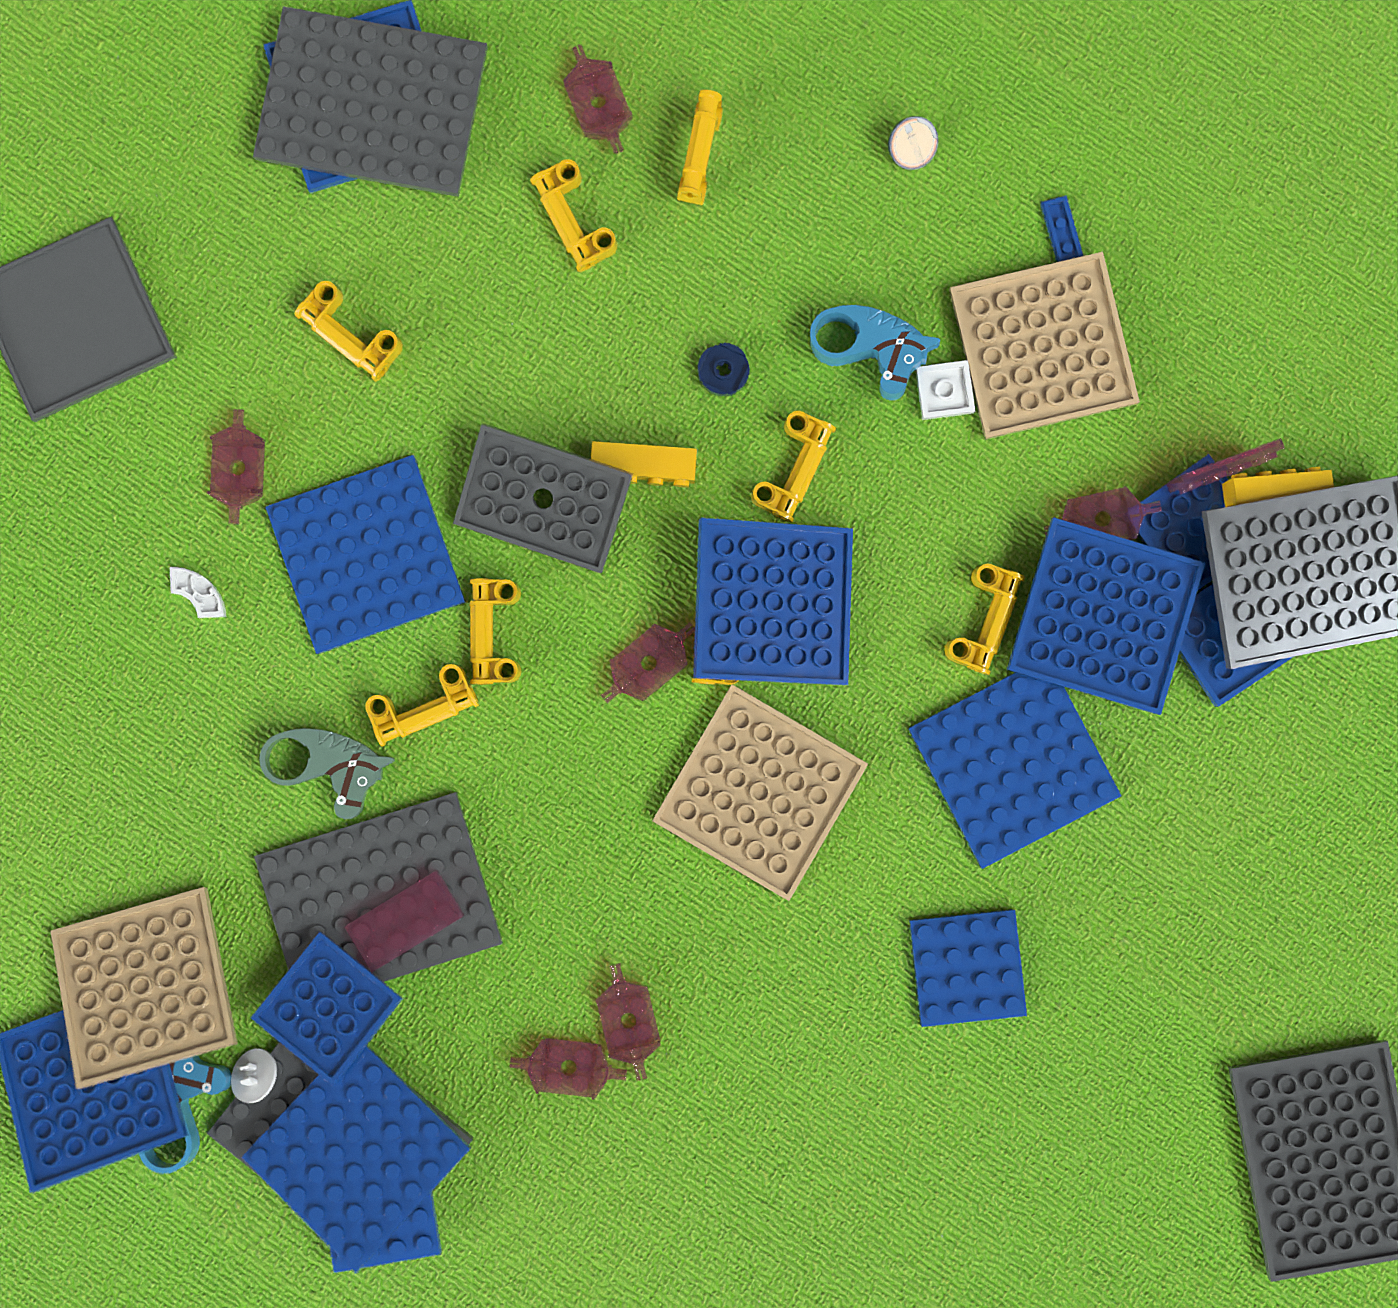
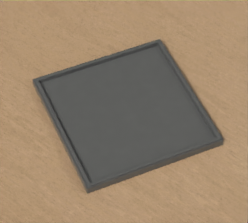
M112 217L0 267V351L32 421L37 422L177 358L118 226Z

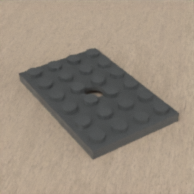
M483 423L481 424L453 524L602 574L634 473ZM545 488L552 493L553 503L550 507L540 508L536 505L534 500L536 490Z

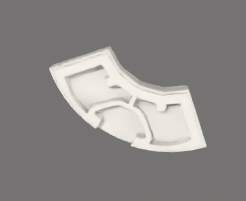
M170 567L171 593L182 595L189 599L196 608L198 618L226 617L223 599L216 587L208 579L199 573L185 568Z

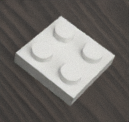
M968 360L921 366L915 370L922 420L972 414L975 412Z

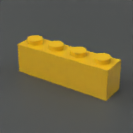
M592 441L591 459L634 473L631 484H636L637 480H647V484L656 486L663 485V482H674L673 486L689 487V484H695L697 449Z
M1320 467L1304 469V472L1297 473L1296 469H1287L1280 471V474L1272 475V471H1263L1256 473V476L1248 477L1247 473L1232 475L1231 480L1222 483L1225 507L1334 487L1332 470L1321 471Z

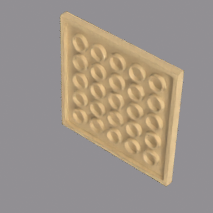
M1103 252L950 287V296L965 358L969 364L971 383L985 440L1137 405L1140 402Z
M731 685L652 821L790 901L868 763L736 686Z
M198 888L51 930L76 1088L82 1089L237 1044L207 888Z

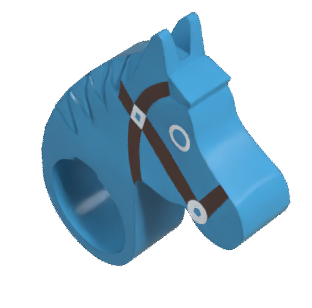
M842 305L827 309L814 319L810 329L812 352L824 364L842 366L868 358H876L880 373L882 374L880 394L884 399L893 401L903 396L911 373L922 364H926L927 353L938 348L940 343L939 338L923 336L912 325L896 316L875 308L859 305ZM829 322H843L853 330H856V341L851 348L841 353H831L824 350L818 344L816 335L819 329Z
M198 1055L169 1063L188 1136H185L186 1151L180 1162L175 1164L166 1163L159 1159L154 1149L140 1153V1158L147 1168L157 1173H171L186 1166L195 1158L199 1150L200 1136L189 1105V1098L204 1092L214 1095L227 1090L231 1086L232 1075L227 1067L205 1062Z

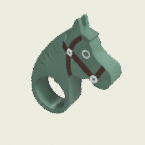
M295 729L276 734L266 741L260 752V766L264 775L270 781L279 785H297L330 775L333 789L338 794L334 810L336 815L343 819H353L362 812L369 788L376 784L378 780H382L383 768L395 761L392 757H379L373 750L356 740L334 732L318 729ZM288 738L298 740L303 746L308 747L310 752L306 769L300 776L292 780L278 777L271 769L269 761L273 747L281 740Z

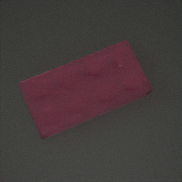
M1281 438L1183 474L1168 482L1167 487L1170 493L1178 490L1180 495L1202 486L1203 482L1204 485H1208L1228 475L1230 477L1245 471V469L1260 466L1277 458V452L1285 448Z
M437 870L345 926V929L370 971L374 972L465 915Z

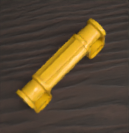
M701 90L699 92L682 171L683 177H681L677 200L698 205H703L707 188L706 170L714 132L719 131L723 111L722 95L716 91Z
M565 159L548 169L536 173L531 177L530 182L536 186L541 195L540 201L567 252L572 254L577 264V271L583 272L598 262L612 256L617 250V241L614 233L608 228H599L586 236L582 232L563 196L581 184L582 176L576 162ZM568 170L575 171V175L571 179L563 178V174ZM602 238L611 239L610 245L605 248L598 245L599 241Z
M330 281L319 282L308 297L299 304L294 314L295 317L306 321L312 326V331L327 341L355 364L356 367H362L372 375V380L378 381L401 353L402 341L392 331L383 330L367 346L332 317L333 313L343 302V294L340 289ZM328 290H333V297L330 300L325 301V292ZM389 338L394 339L393 347L384 350L383 343ZM371 361L375 365V367L370 365L369 362Z
M802 411L790 413L784 423L786 434L803 442L804 445L783 489L765 481L758 483L751 494V499L757 507L790 523L793 522L794 518L792 516L798 503H802L822 457L827 450L826 444L831 433L836 431V427L832 424L812 417ZM795 418L801 420L803 429L794 430L790 425V420ZM767 489L770 492V500L761 501L757 497V490ZM788 501H789V502H790V503H789V506H788L787 510L785 511V507H786V505H787V503H788Z
M984 564L973 570L971 580L974 586L993 593L994 597L977 643L965 638L951 639L944 648L945 655L949 660L964 665L973 671L990 675L989 667L993 656L998 653L1012 610L1017 601V590L1020 582L1024 581L1025 576L992 564ZM982 570H987L990 573L991 579L989 583H984L980 579V572ZM955 643L962 644L964 648V653L961 657H957L953 653Z
M470 579V584L473 585V600L470 601V662L473 663V679L470 680V684L513 683L521 676L520 665L512 659L493 658V605H513L517 603L521 597V590L517 584L507 579ZM506 586H512L514 590L512 597L509 599L502 597V590ZM510 663L514 667V673L511 677L505 678L502 675V668Z
M455 664L445 665L440 670L439 679L446 695L397 715L392 700L388 696L382 694L371 696L367 700L365 708L380 746H385L387 741L399 736L404 738L431 725L459 715V711L471 706L478 707V699L463 668ZM451 668L459 673V679L453 684L446 679V673ZM466 697L468 698L467 700L457 703V701L461 699H464ZM377 699L383 700L386 706L381 714L375 712L373 704ZM394 728L393 731H390V732H388V733L385 734V731Z

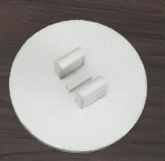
M252 1049L238 1059L232 1071L231 1087L234 1095L240 1101L255 1103L268 1095L277 1075L274 1057L266 1050Z

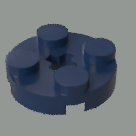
M720 343L712 348L710 347L703 352L699 359V381L707 391L714 395L733 396L745 386L749 378L750 368L746 355L739 347L733 344ZM724 363L728 364V370L731 371L730 374L720 376L719 370L716 369L717 366H723Z

